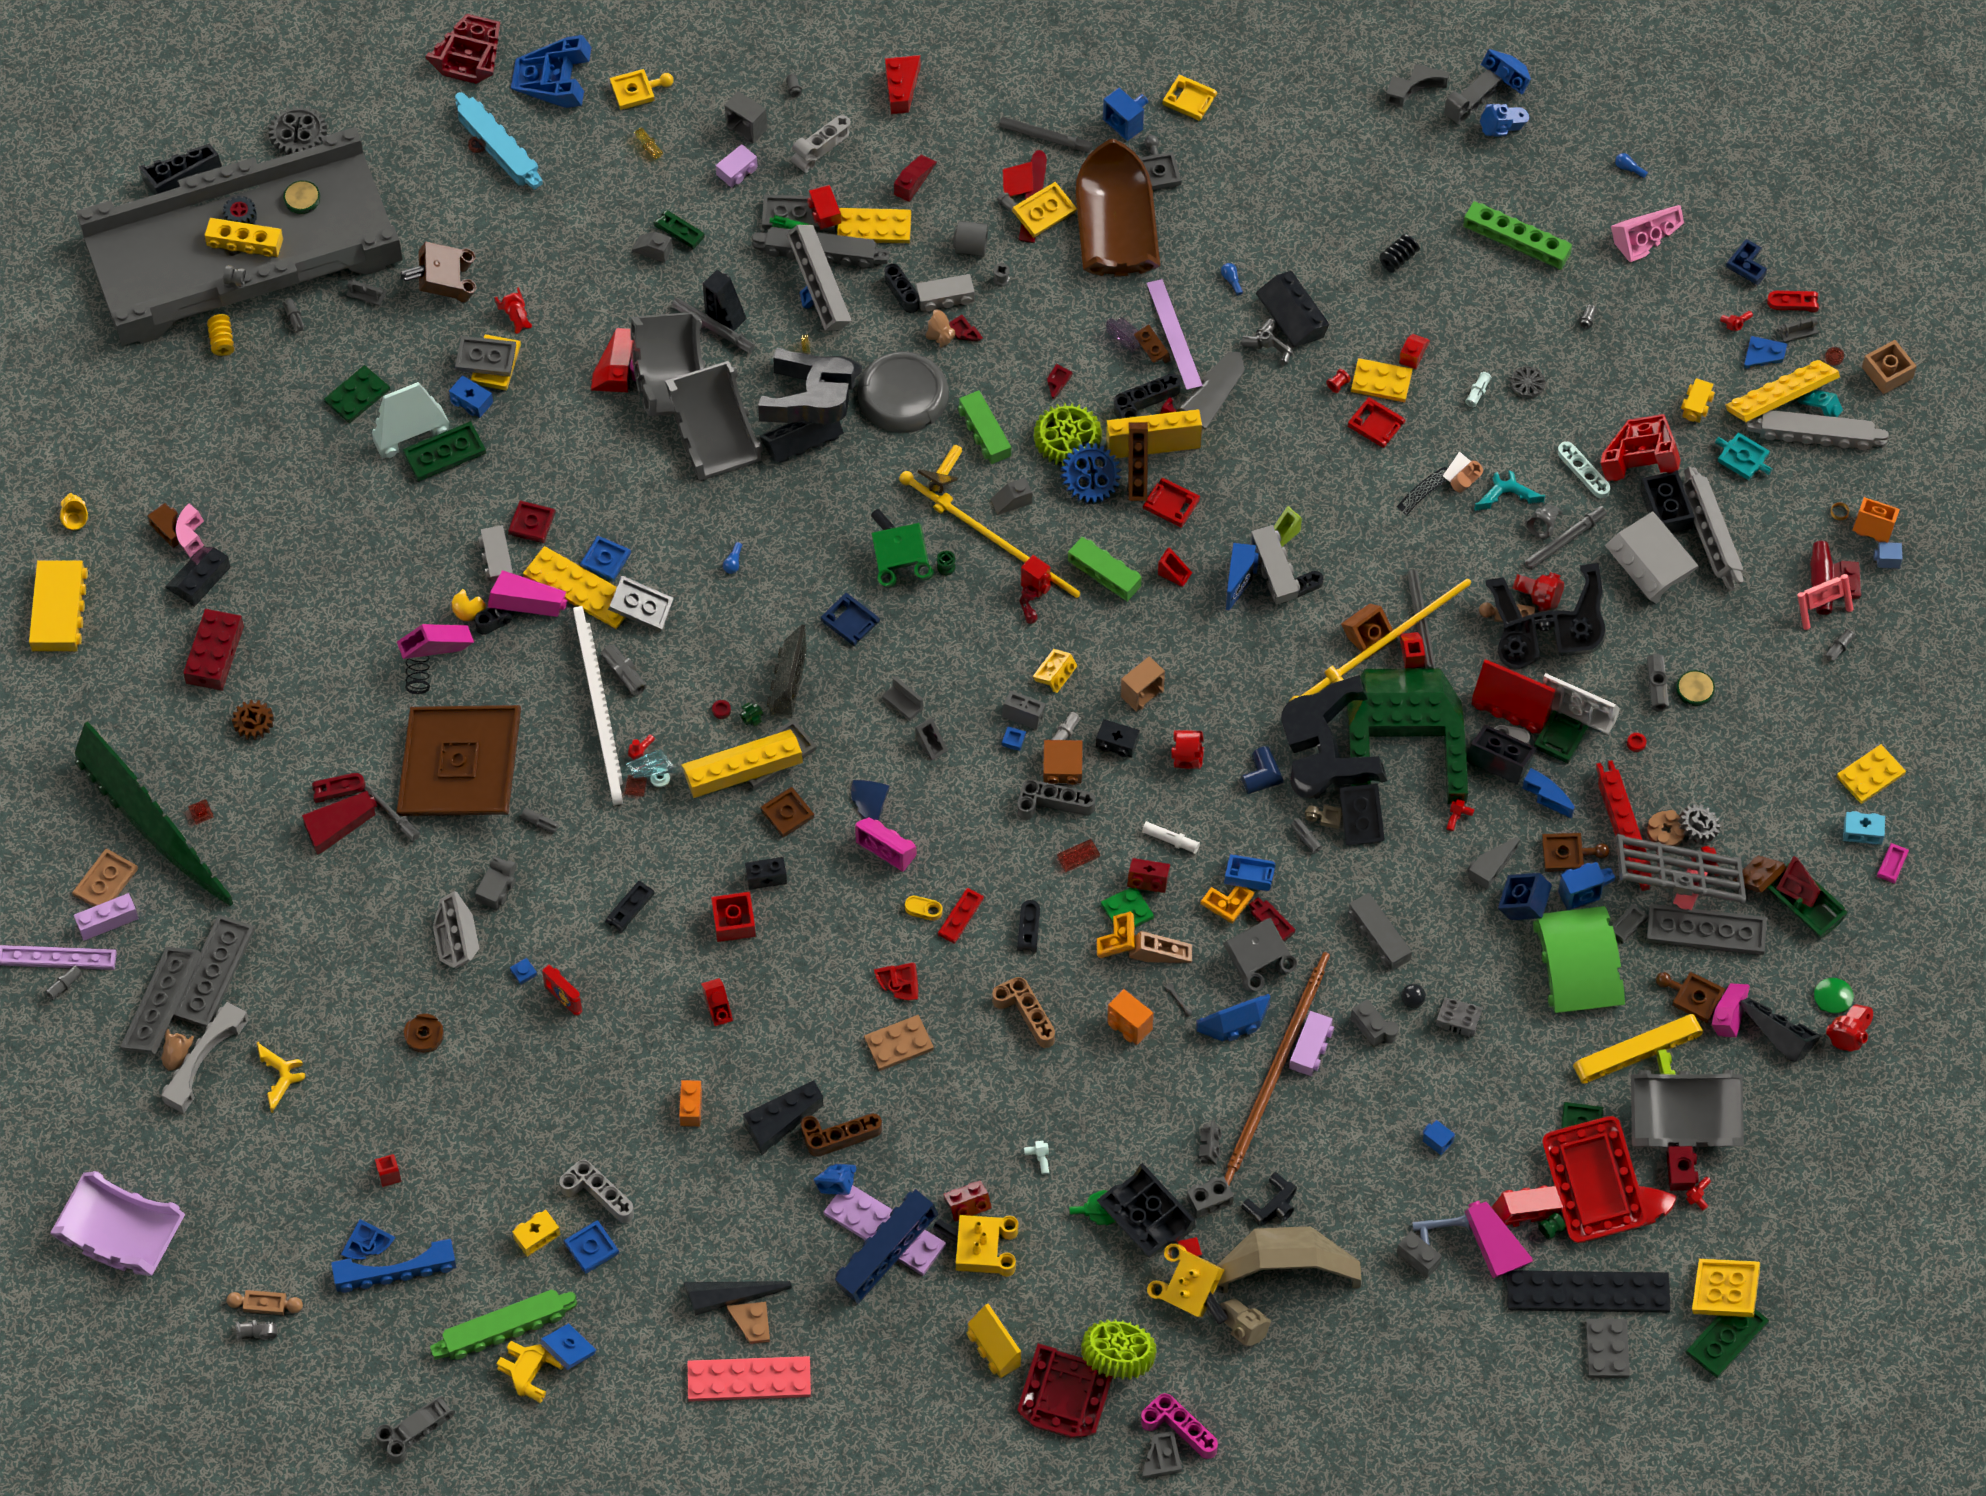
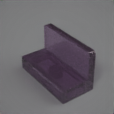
M1111 317L1106 322V332L1133 353L1141 346L1134 336L1138 330L1121 317L1115 321Z

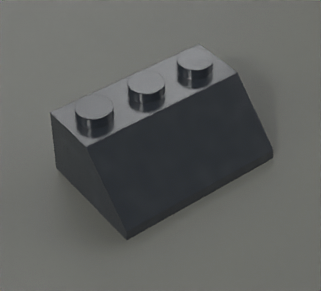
M202 547L165 588L195 607L231 568L229 558L215 547Z
M1484 724L1471 743L1466 760L1473 766L1482 768L1491 774L1518 785L1537 748Z

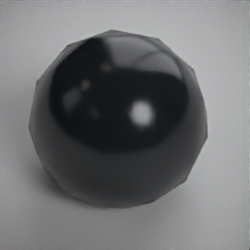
M1409 984L1402 990L1401 998L1405 1006L1418 1008L1424 1003L1426 994L1422 986Z

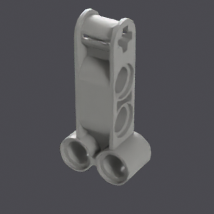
M844 115L837 116L806 140L799 138L792 148L795 152L791 159L792 163L805 173L809 172L808 169L814 167L816 160L849 136L848 127L850 126V119Z

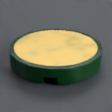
M300 180L293 182L286 188L283 198L290 211L297 214H305L317 208L320 203V192L314 183Z
M1692 670L1681 675L1676 690L1679 698L1684 703L1692 704V706H1702L1712 699L1715 684L1713 679L1705 672Z

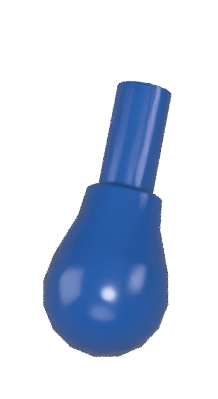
M1621 153L1616 157L1615 163L1618 168L1635 172L1642 178H1645L1648 174L1647 171L1637 166V163L1628 154Z
M1232 263L1224 264L1221 268V275L1232 285L1237 296L1243 294L1238 282L1237 268Z
M739 542L735 543L732 553L723 562V569L728 574L736 573L739 569V553L742 548V544Z

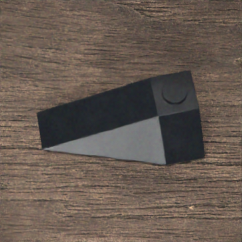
M1746 998L1740 1002V1005L1770 1041L1790 1061L1797 1062L1804 1059L1821 1038V1035L1801 1023L1794 1025L1788 1022V1017L1783 1014L1782 1016L1772 1014V1010L1769 1007L1751 998Z

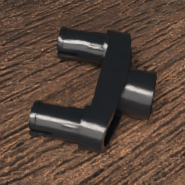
M1277 1172L1270 1176L1269 1182L1280 1192L1264 1208H1259L1249 1198L1241 1205V1208L1253 1217V1221L1259 1226L1265 1225L1275 1217L1284 1222L1289 1219L1294 1211V1207L1289 1203L1297 1191V1186L1292 1182H1287Z

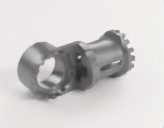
M256 1320L243 1324L236 1322L238 1341L252 1336L262 1340L277 1337L275 1323L270 1324L268 1322V1324L262 1323L257 1325Z

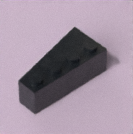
M206 144L188 150L183 155H172L171 159L165 161L156 160L153 161L154 164L146 167L145 164L138 166L143 181L151 192L156 195L179 188L178 180L220 168L222 164L219 154L211 144Z
M813 1080L744 1113V1125L761 1155L766 1153L770 1147L776 1145L786 1134L792 1132L804 1117L813 1115L824 1106L823 1095Z

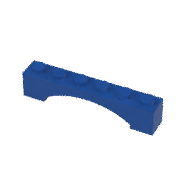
M451 1239L431 1242L432 1246L421 1255L409 1261L391 1266H364L353 1263L352 1259L331 1262L337 1292L346 1293L352 1291L353 1288L361 1287L366 1289L372 1287L373 1284L381 1283L386 1285L394 1280L401 1279L407 1281L414 1276L421 1275L427 1277L434 1272H450L457 1268Z

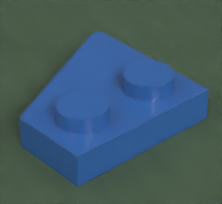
M1751 336L1744 368L1783 362L1787 344Z

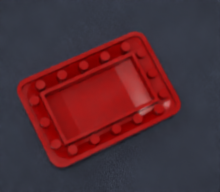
M1607 1116L1545 1134L1543 1137V1147L1554 1186H1556L1563 1205L1561 1210L1567 1231L1573 1242L1583 1243L1639 1228L1646 1224V1209L1622 1127L1616 1117Z

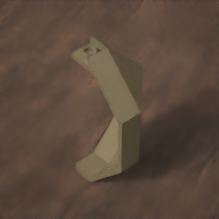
M1311 1226L1254 1229L1217 1265L1224 1269L1217 1285L1223 1287V1293H1228V1283L1261 1270L1317 1268L1352 1279V1288H1361L1362 1281L1360 1261Z

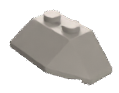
M454 891L439 900L438 905L440 906L436 912L433 930L439 960L456 969L472 960L479 950L473 914L459 894Z

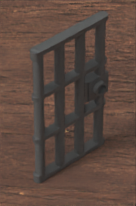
M1620 834L1616 835L1621 881L1627 880L1658 886L1663 889H1673L1674 893L1692 896L1694 893L1704 897L1709 896L1745 904L1746 894L1741 858H1732L1701 852V850L1696 851L1665 845L1660 842L1655 843L1629 838ZM1623 844L1656 850V854L1625 849ZM1662 852L1696 858V862L1663 856ZM1624 856L1657 862V866L1626 861ZM1703 860L1733 865L1735 870L1703 864ZM1664 864L1697 870L1698 874L1664 868ZM1626 869L1657 874L1659 879L1627 873ZM1704 872L1737 878V882L1705 876ZM1665 876L1672 877V881L1666 880ZM1693 882H1699V886H1694ZM1706 884L1738 890L1739 894L1706 888Z

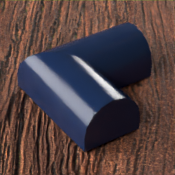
M1746 239L1728 260L1726 268L1759 285L1766 275L1767 268L1753 260L1760 253L1762 247Z
M1264 746L1256 749L1252 753V759L1257 770L1241 775V780L1247 794L1284 783L1270 748Z

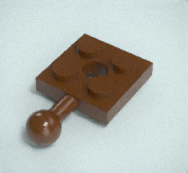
M1581 833L1542 834L1545 872L1578 869L1584 865L1583 856L1595 855L1599 859H1604L1609 855V848L1603 843L1596 845L1595 848H1582ZM1565 849L1568 854L1562 856L1558 853V850Z
M1661 972L1656 976V983L1659 987L1665 988L1669 986L1678 991L1672 1006L1688 1014H1693L1696 1018L1708 1023L1725 993V988L1692 972L1689 973L1683 985L1671 980V976L1666 972ZM1701 994L1704 999L1698 1001L1694 998V995Z

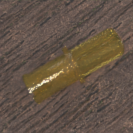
M643 128L635 131L636 137L643 144V149H646L654 160L663 155V151L656 145L655 139L650 138Z

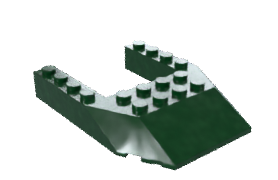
M1441 668L1364 669L1361 678L1365 683L1368 700H1356L1347 705L1349 758L1370 757L1369 737L1444 736L1447 804H1452L1457 799L1465 801V804H1467L1468 779L1462 702ZM1371 781L1363 782L1360 784H1350V786L1370 784Z

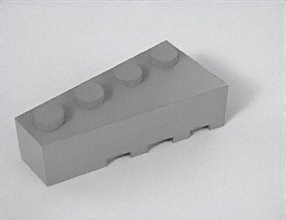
M1273 525L1252 531L1249 545H1256L1255 553H1259L1258 564L1261 563V574L1263 578H1268L1269 580L1267 581V586L1275 604H1280L1296 599L1300 591V585L1298 580H1294L1292 575L1294 570L1291 563L1288 564L1286 549L1281 547L1279 542L1281 541L1278 530L1275 531Z

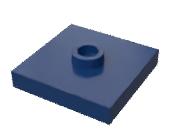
M597 536L581 561L580 566L593 574L614 582L630 556L631 550Z
M598 1220L564 1240L565 1246L585 1274L619 1254L618 1248Z
M569 1323L543 1337L540 1341V1344L567 1370L593 1356L596 1352V1349Z

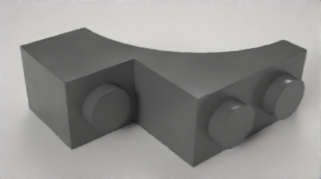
M1415 64L1410 81L1392 76L1386 93L1385 103L1403 107L1406 100L1421 89L1428 87L1447 88L1450 73L1444 70L1429 68L1425 65Z

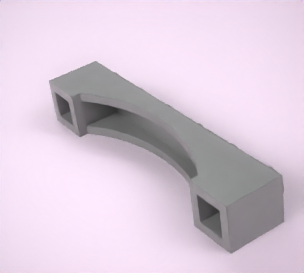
M226 1002L223 1007L219 1008L214 1021L207 1025L203 1037L196 1041L191 1054L188 1053L182 1067L175 1071L170 1084L163 1088L162 1099L166 1105L183 1114L195 1098L192 1084L200 1064L217 1044L231 1035L240 1034L249 1021L246 1011L229 1002Z

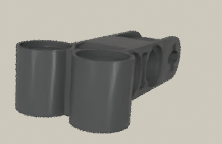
M439 1396L393 1428L386 1424L380 1425L375 1431L377 1444L381 1448L387 1449L388 1457L392 1463L401 1464L407 1458L406 1449L452 1418L455 1411L448 1407L444 1402L443 1396ZM384 1434L390 1435L388 1439H381V1436ZM398 1449L402 1451L400 1454L397 1455L392 1453L394 1450Z

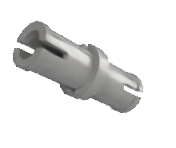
M1071 712L1065 722L1059 725L1057 733L1051 740H1066L1068 736L1070 737L1074 727L1081 720L1079 715Z

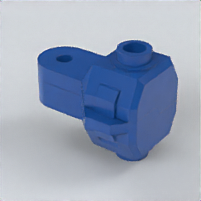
M1487 104L1480 118L1482 131L1486 136H1506L1508 131L1521 130L1529 120V114L1521 107L1508 108L1506 104Z

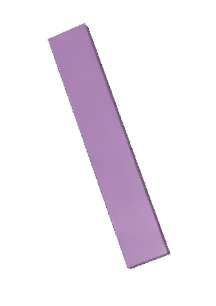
M0 945V965L72 968L75 965L80 969L115 970L116 950Z

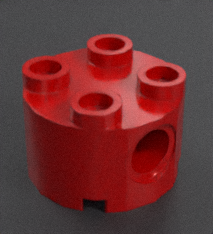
M1174 730L1173 739L1176 742V746L1172 747L1171 753L1172 759H1174V768L1201 769L1204 756V747H1202V742H1204L1203 732Z

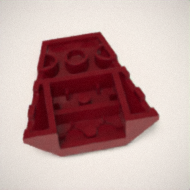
M466 14L453 27V31L451 33L448 32L444 36V40L441 43H437L434 46V50L431 53L428 52L425 58L443 76L477 84L494 73L500 22Z

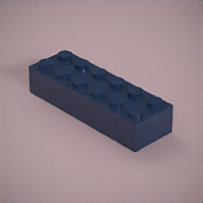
M915 1189L904 1197V1202L900 1207H895L890 1213V1218L877 1227L875 1235L867 1238L863 1243V1248L851 1256L849 1264L845 1268L842 1267L836 1273L835 1281L840 1290L857 1304L864 1299L938 1216L934 1204L918 1190Z

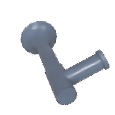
M1465 1214L1452 1219L1413 1222L1414 1231H1420L1421 1239L1429 1246V1229L1463 1226L1469 1230V1221Z

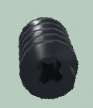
M1402 235L1385 252L1380 254L1379 258L1382 266L1389 272L1394 273L1395 269H1399L1400 265L1405 263V260L1408 261L1410 256H1414L1415 252L1420 250L1419 244L1411 236Z

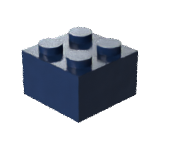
M1541 873L1508 875L1498 909L1509 920L1540 919L1543 917L1552 884Z

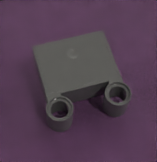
M1271 918L1259 922L1223 943L1243 980V988L1248 992L1258 991L1263 988L1264 978L1262 975L1255 973V971L1276 960V970L1282 974L1292 972L1297 967L1296 958L1288 951ZM1284 959L1289 961V969L1284 968ZM1251 978L1257 981L1255 988L1250 985Z

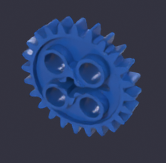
M1089 443L1086 444L1085 448L1080 444L1078 446L1079 451L1073 448V454L1068 453L1066 455L1069 460H1063V463L1067 466L1061 467V470L1065 472L1061 475V478H1066L1062 484L1069 486L1066 491H1073L1071 497L1077 494L1078 501L1085 498L1086 504L1089 499L1092 500L1093 504L1096 503L1097 498L1100 502L1103 501V496L1108 499L1110 497L1109 492L1112 494L1115 492L1113 487L1119 486V483L1115 480L1121 479V476L1117 475V473L1121 472V469L1116 468L1119 462L1113 461L1116 455L1109 456L1111 450L1109 449L1104 452L1103 445L1100 449H1097V443L1092 448ZM1088 457L1091 458V465H1089ZM1095 460H1101L1103 462V467H1097L1095 465ZM1077 461H1082L1085 464V468H1078ZM1090 469L1092 473H1095L1092 476L1094 489H1091V474H1087ZM1097 478H1103L1105 480V485H1099L1097 483ZM1079 480H1085L1087 482V487H1081L1079 485Z

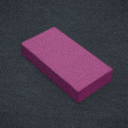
M1891 843L1877 877L1895 884L1909 850Z

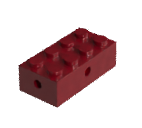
M210 609L204 610L183 672L186 684L223 691L244 628L241 615Z

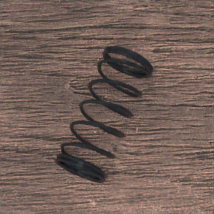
M426 656L428 659L425 661L406 659L407 668L405 672L407 677L405 688L409 693L423 694L429 691L430 684L423 680L428 679L430 675L422 672L430 668L428 664L423 663L430 659L429 656ZM411 660L419 663L408 666L407 661ZM423 664L427 665L428 668L416 670L411 668V666ZM408 668H409V669H411V670L421 671V672H415V673H412V674L408 675L407 670H408ZM423 673L427 674L428 677L417 679L411 677V675ZM408 677L414 679L412 681L407 682ZM423 683L427 685V687L417 688L411 686L410 684ZM408 686H410V687H412V688H414V689H425V690H422V691H414V690H410V689L408 688Z

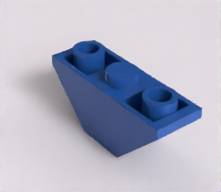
M1489 49L1481 63L1483 67L1502 78V81L1520 94L1524 93L1531 80L1526 65L1511 55Z

